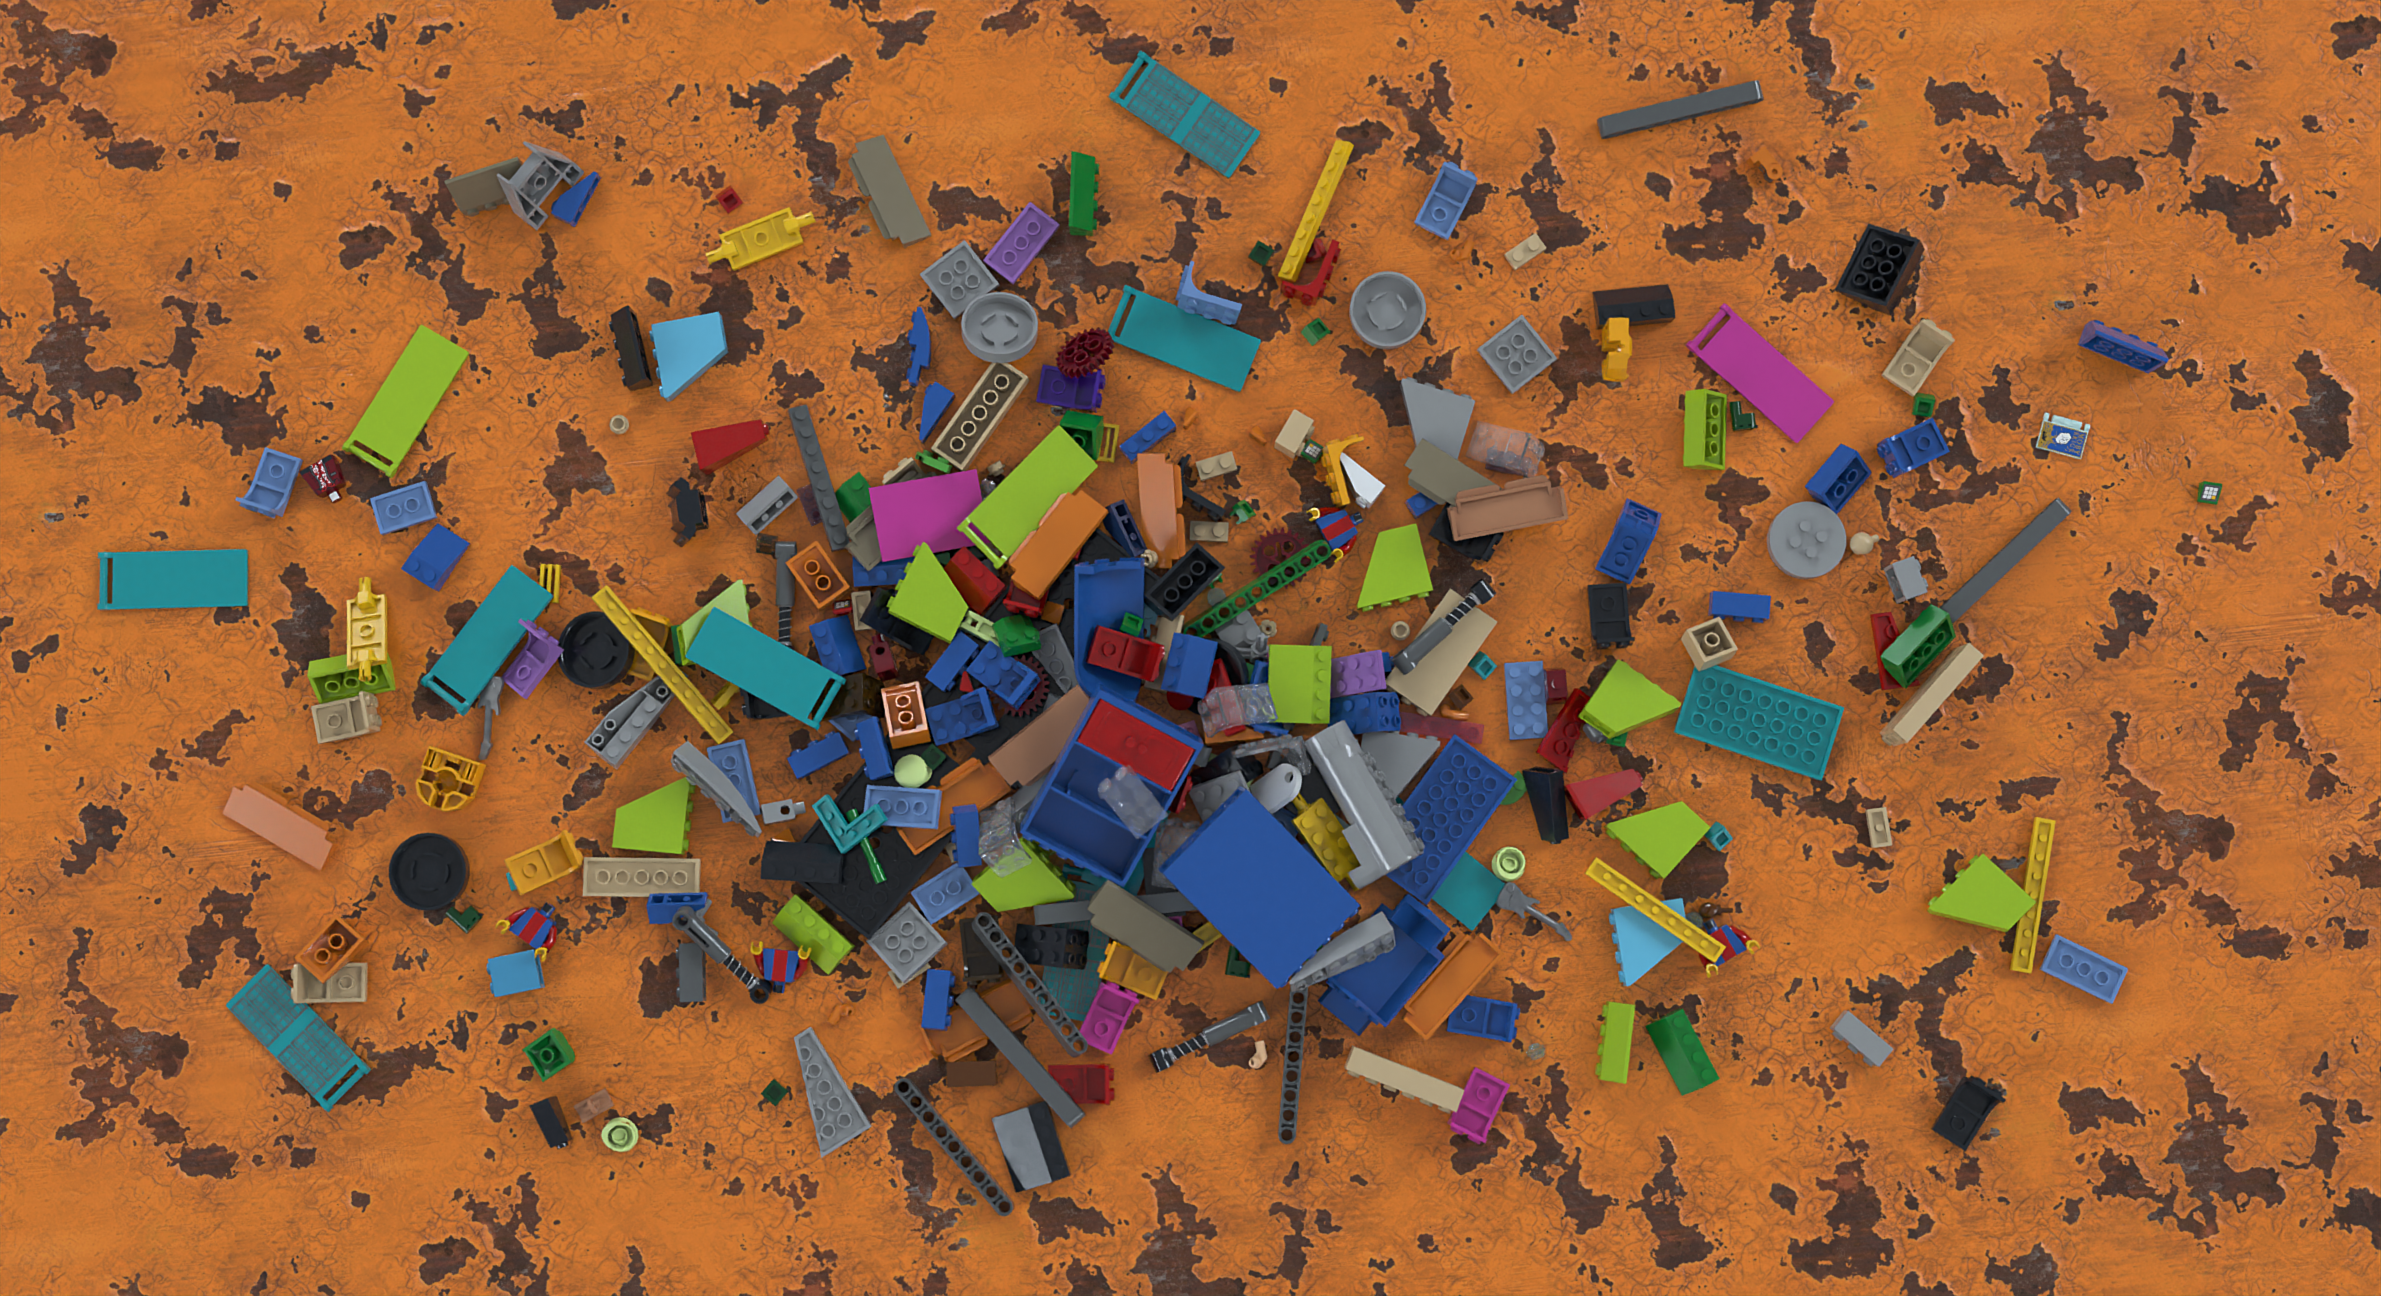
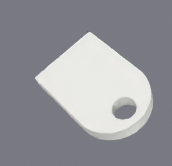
M1281 764L1252 784L1250 789L1252 795L1272 815L1297 796L1301 788L1302 776L1297 767L1290 764Z

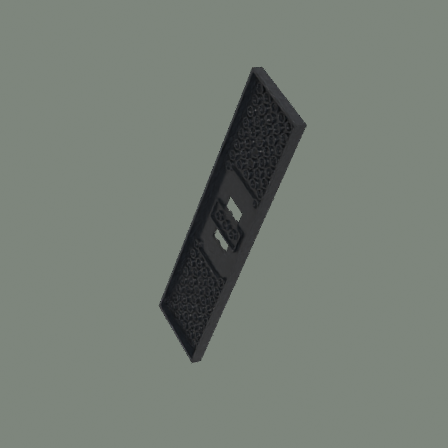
M1096 528L1082 546L1078 560L1072 559L1050 586L1047 601L1063 606L1066 599L1074 601L1076 564L1085 561L1089 562V564H1095V560L1106 558L1109 559V562L1119 561V558L1132 557L1125 549L1100 529ZM1146 566L1144 569V595L1161 579ZM1010 584L983 616L985 619L995 623L1004 617L1019 614L1026 616L1023 611L1013 613L1007 611L1004 606L1003 600L1007 597ZM1073 607L1072 609L1065 608L1062 622L1058 626L1074 658ZM1039 615L1037 618L1029 617L1034 628L1038 631L1054 625V623L1042 620V616ZM971 634L968 635L970 639L980 646L978 650L981 652L987 643ZM1032 651L1017 654L1019 659H1021L1022 656L1025 655L1026 661H1028L1029 658L1032 657L1033 664L1039 661L1033 655ZM970 659L967 666L969 667L974 660ZM1041 662L1039 663L1038 669L1044 667L1041 664ZM1045 669L1042 674H1048V677L1044 681L1050 682V685L1045 686V688L1050 690L1049 693L1063 697L1065 693ZM959 674L955 679V686L950 691L946 690V692H943L930 682L921 692L924 709L960 699L961 696L967 694L960 691L962 676ZM969 674L973 688L976 690L981 682ZM1034 691L1027 697V700L1034 697ZM1041 699L1040 701L1043 707L1036 705L1037 712L1030 709V715L1025 711L1022 717H1020L1019 712H1016V715L1012 717L1011 711H1009L1008 714H1004L997 721L999 727L964 738L976 748L967 760L974 757L977 760L979 759L983 765L990 762L988 756L1043 713L1046 700ZM928 719L930 742L893 749L889 733L886 735L885 739L893 769H895V765L902 757L911 754L920 757L932 744L934 739ZM939 749L947 758L934 771L932 770L930 779L917 788L926 789L931 785L937 788L941 785L940 779L960 765ZM865 761L833 800L846 822L850 824L845 814L846 812L856 808L859 816L864 813L867 785L903 787L896 781L895 775L872 781L870 777L867 778L865 775L864 766H867ZM820 818L799 842L836 845ZM880 826L867 837L869 842L874 837L880 840V846L873 849L887 880L878 884L875 883L860 843H858L843 854L841 884L799 883L870 940L951 842V832L917 855H914L898 833L896 827L892 826V831L885 834L882 831V826Z

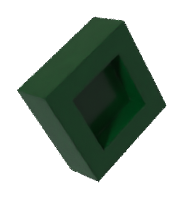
M1257 241L1248 258L1265 267L1274 250Z
M933 743L920 756L933 771L947 758Z
M774 1078L761 1095L774 1106H777L789 1091Z

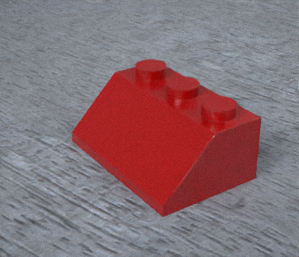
M965 546L950 559L944 568V571L964 601L980 616L1007 589L1006 585Z

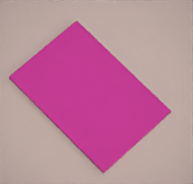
M977 469L868 488L882 562L914 557L912 554L916 546H921L923 542L927 543L933 553L958 549L963 546H975L962 531L960 532L957 529V526L982 502ZM970 522L968 527L985 544L990 543V541Z

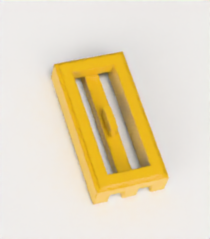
M1103 423V426L1108 428L1104 456L1100 457V447L1098 459L1095 461L1114 463L1120 425ZM1113 428L1115 429L1112 453L1111 458H1107L1111 430Z
M541 564L539 585L545 589L546 569H548L547 591L550 593L552 571L556 569L554 599H551L549 603H559L561 565Z

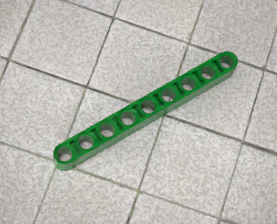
M1325 540L1313 542L1186 622L1183 626V634H1187L1186 632L1189 628H1195L1197 632L1192 636L1204 637L1328 559L1331 555L1329 544ZM1325 546L1327 549L1325 553L1319 554L1317 553V548ZM1308 556L1310 561L1307 564H1302L1300 562L1302 557ZM1291 566L1294 568V571L1291 574H1285L1284 570L1286 567ZM1270 577L1278 579L1273 585L1268 583ZM1255 587L1261 588V592L1257 595L1251 593ZM1243 597L1245 602L1242 605H1238L1235 603V600ZM1226 607L1229 609V612L1226 615H1221L1219 610ZM1205 618H1211L1213 620V622L1210 625H1204L1202 623Z

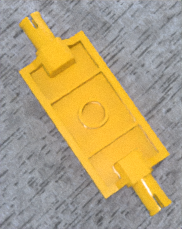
M790 207L720 234L721 247L705 254L710 264L723 258L728 259L733 271L803 244L804 242L799 231L801 230L800 228L816 223L812 211L795 217Z
M362 577L359 578V592L356 598L347 600V667L349 670L359 668V680L366 682V677L368 681L372 679L371 666L387 664V597L385 594L375 595L371 592L372 580L369 577H364V582Z
M1299 791L1292 800L1298 810V815L1291 820L1292 824L1322 867L1337 882L1346 878L1353 891H1357L1358 888L1348 873L1361 864L1342 833L1344 828L1323 798H1319L1312 804H1307Z

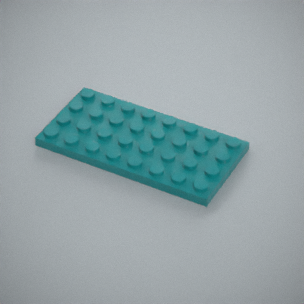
M1694 665L1673 733L1822 781L1845 707L1717 665L1702 671H1698Z

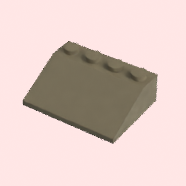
M518 157L445 180L444 182L460 211L465 216H476L480 211L494 210L501 204L509 205L497 174L499 173L509 181L523 165V162Z

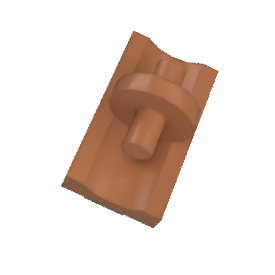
M605 1088L576 1104L574 1108L578 1112L582 1123H585L615 1105Z

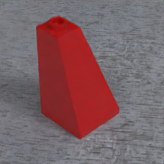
M761 419L691 432L698 466L705 475L715 472L767 442V435H770L767 423L764 424Z
M1634 769L1624 770L1565 785V795L1579 819L1583 821L1643 785L1641 782L1643 778Z

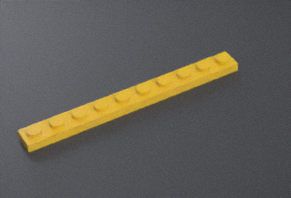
M607 585L591 597L717 745L733 733L731 728Z

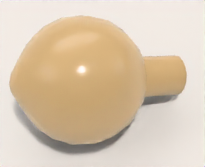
M1864 532L1857 533L1850 540V548L1857 555L1868 554L1872 551L1874 543L1879 541V536L1877 534L1870 536Z

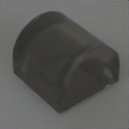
M758 533L756 537V552L775 556L778 536Z

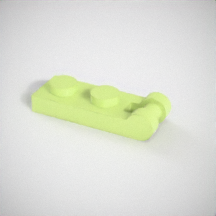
M967 611L966 619L960 623L959 629L986 643L992 641L1000 648L992 628L994 623L972 611ZM972 622L978 623L976 627L971 626Z

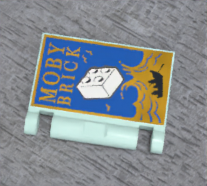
M2045 412L2036 448L2081 459L2090 424H2085L2083 431L2080 430L2082 422L2053 415L2050 422L2048 421L2049 413Z

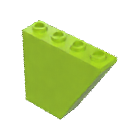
M1417 524L1379 532L1357 603V610L1362 609L1363 612L1373 610V606L1376 605L1387 607L1392 605L1393 601L1399 600L1400 603L1410 601V597L1418 596V598L1430 596L1429 593L1433 591Z
M923 542L921 546H916L912 554L915 556L913 563L908 562L904 573L907 575L904 581L899 580L895 588L898 592L895 597L891 596L886 607L889 608V614L950 644L968 606L927 543Z
M742 579L731 584L676 628L682 666L696 664L687 659L685 655L713 607L752 627V623L749 622L748 618L750 612L749 605L745 600L746 586L743 584Z
M1618 659L1611 666L1578 717L1611 739L1673 714L1682 703L1677 701L1674 696L1663 691L1657 684L1650 682L1643 674L1633 670L1626 662Z
M684 777L617 808L612 847L685 855V851H688L689 839L686 838L687 831L690 832L691 829L689 812L693 811L691 794L695 792V786Z
M1682 801L1614 821L1604 826L1607 829L1606 834L1613 840L1617 838L1621 842L1620 846L1628 853L1631 851L1636 856L1634 859L1643 866L1645 864L1650 868L1649 873L1656 879H1665L1711 828Z
M1023 837L975 876L971 884L997 912L1073 899L1077 891L1073 881L1067 880L1063 876L1062 870L1050 862V858L1045 852H1040L1034 840L1031 842Z
M1982 854L1980 857L1975 855L1968 863L1971 866L1966 871L1961 869L1955 876L1957 880L1953 884L1947 883L1941 890L1943 894L1939 898L1937 896L1933 897L1928 903L1930 907L1927 911L1930 914L2008 932L2031 909L2036 901L1988 857Z

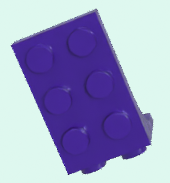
M1043 365L1036 403L1096 413L1097 408H1101L1102 404L1100 390H1104L1105 375L1102 374V369H1099L1097 372H1093V374L1088 372L1086 377L1081 374L1078 379L1076 376L1071 379L1069 376L1065 377L1058 367Z

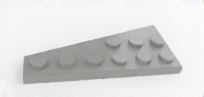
M809 1027L795 1036L794 1041L822 1158L872 1127L813 1028Z

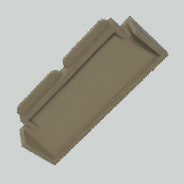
M884 135L855 143L858 152L851 154L852 157L848 160V164L863 195L866 197L871 195L873 199L869 202L868 206L885 239L891 238L892 241L900 238L904 249L931 237L932 235Z
M1422 438L1405 463V466L1412 470L1408 476V484L1440 505L1448 502L1451 504L1450 507H1455L1454 498H1457L1456 495L1459 491L1495 484L1424 438Z
M910 470L896 483L937 475L935 472H929L923 477L919 472ZM872 505L846 527V536L851 542L845 548L867 571H870L882 560Z
M1109 879L1091 897L1087 909L1093 913L1090 921L1091 925L1118 943L1128 945L1134 953L1162 971L1171 973L1175 966L1184 971L1203 946L1204 941Z

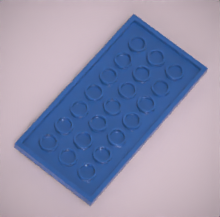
M1454 734L1402 805L1405 810L1404 816L1406 820L1411 821L1415 828L1414 833L1416 837L1420 838L1425 845V848H1423L1424 853L1386 874V876L1427 905L1517 779Z

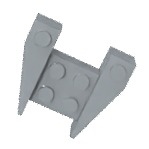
M524 141L523 144L532 154L509 181L499 173L497 178L513 212L535 230H538L549 217L539 208L541 203L561 179L573 187L584 174V171L562 153Z

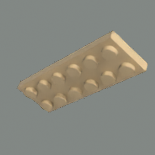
M584 857L583 896L649 897V894L697 893L700 892L701 859Z

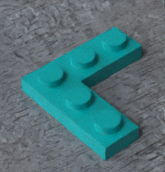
M830 795L823 796L812 805L841 854L848 852L888 821L879 804H874L850 824L846 822Z

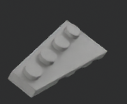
M1056 623L1039 631V640L1042 644L1041 649L1032 651V653L1066 694L1077 684L1079 685L1075 676L1074 658Z

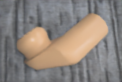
M1264 1040L1255 1042L1257 1052L1249 1060L1251 1068L1257 1069L1261 1067L1267 1059Z

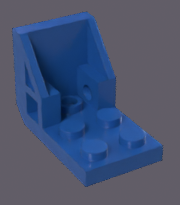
M1627 498L1613 528L1612 535L1595 569L1630 585L1656 535L1662 514Z
M992 641L986 644L966 669L969 674L1016 710L1019 709L1041 681L1035 672L1019 661H1016L1011 656L1004 657L1001 648Z
M985 687L961 696L960 699L925 709L936 747L999 727L988 690Z

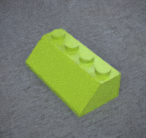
M1708 389L1686 391L1684 401L1683 466L1692 469L1725 470L1727 395Z
M388 652L387 664L371 666L372 679L368 681L366 677V682L359 680V668L348 669L347 654L309 662L307 677L320 704L359 696V692L362 691L377 694L396 689L392 663Z
M795 894L772 922L797 947L803 946L804 952L811 948L812 951L808 957L828 975L855 947L799 894Z
M1606 1001V1005L1602 1007V1016L1605 1017L1604 1024L1600 1026L1602 1044H1598L1597 1055H1600V1062L1596 1063L1595 1075H1598L1600 1080L1627 1083L1635 1005Z

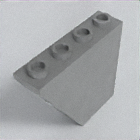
M1402 378L1400 387L1415 448L1424 438L1455 459H1458L1475 400H1472V397L1466 394H1461V396L1453 394L1454 391L1450 389H1436V386L1430 383H1425L1424 385L1417 383V380L1414 378Z
M1400 731L1363 733L1361 749L1363 752L1368 751V753L1374 756L1376 760L1375 765L1378 771L1381 770L1386 777L1385 783L1393 789L1396 795L1394 799L1396 800L1441 747V742L1437 741L1438 737L1426 736V739L1418 738L1419 734L1407 732V736L1400 735Z

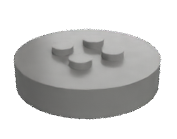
M1390 271L1375 273L1364 279L1355 289L1349 307L1350 322L1356 334L1365 343L1380 349H1395L1412 341L1421 330L1426 315L1425 298L1418 285L1409 277Z
M1006 292L984 294L973 300L966 307L962 316L961 326L964 344L972 354L982 360L993 363L1012 362L1025 356L1036 343L1038 336L1036 312L1026 300L1017 295Z
M1798 502L1788 506L1773 519L1767 533V549L1773 563L1785 574L1798 579H1814L1828 573L1840 562L1846 548V532L1840 518L1830 508L1816 502Z

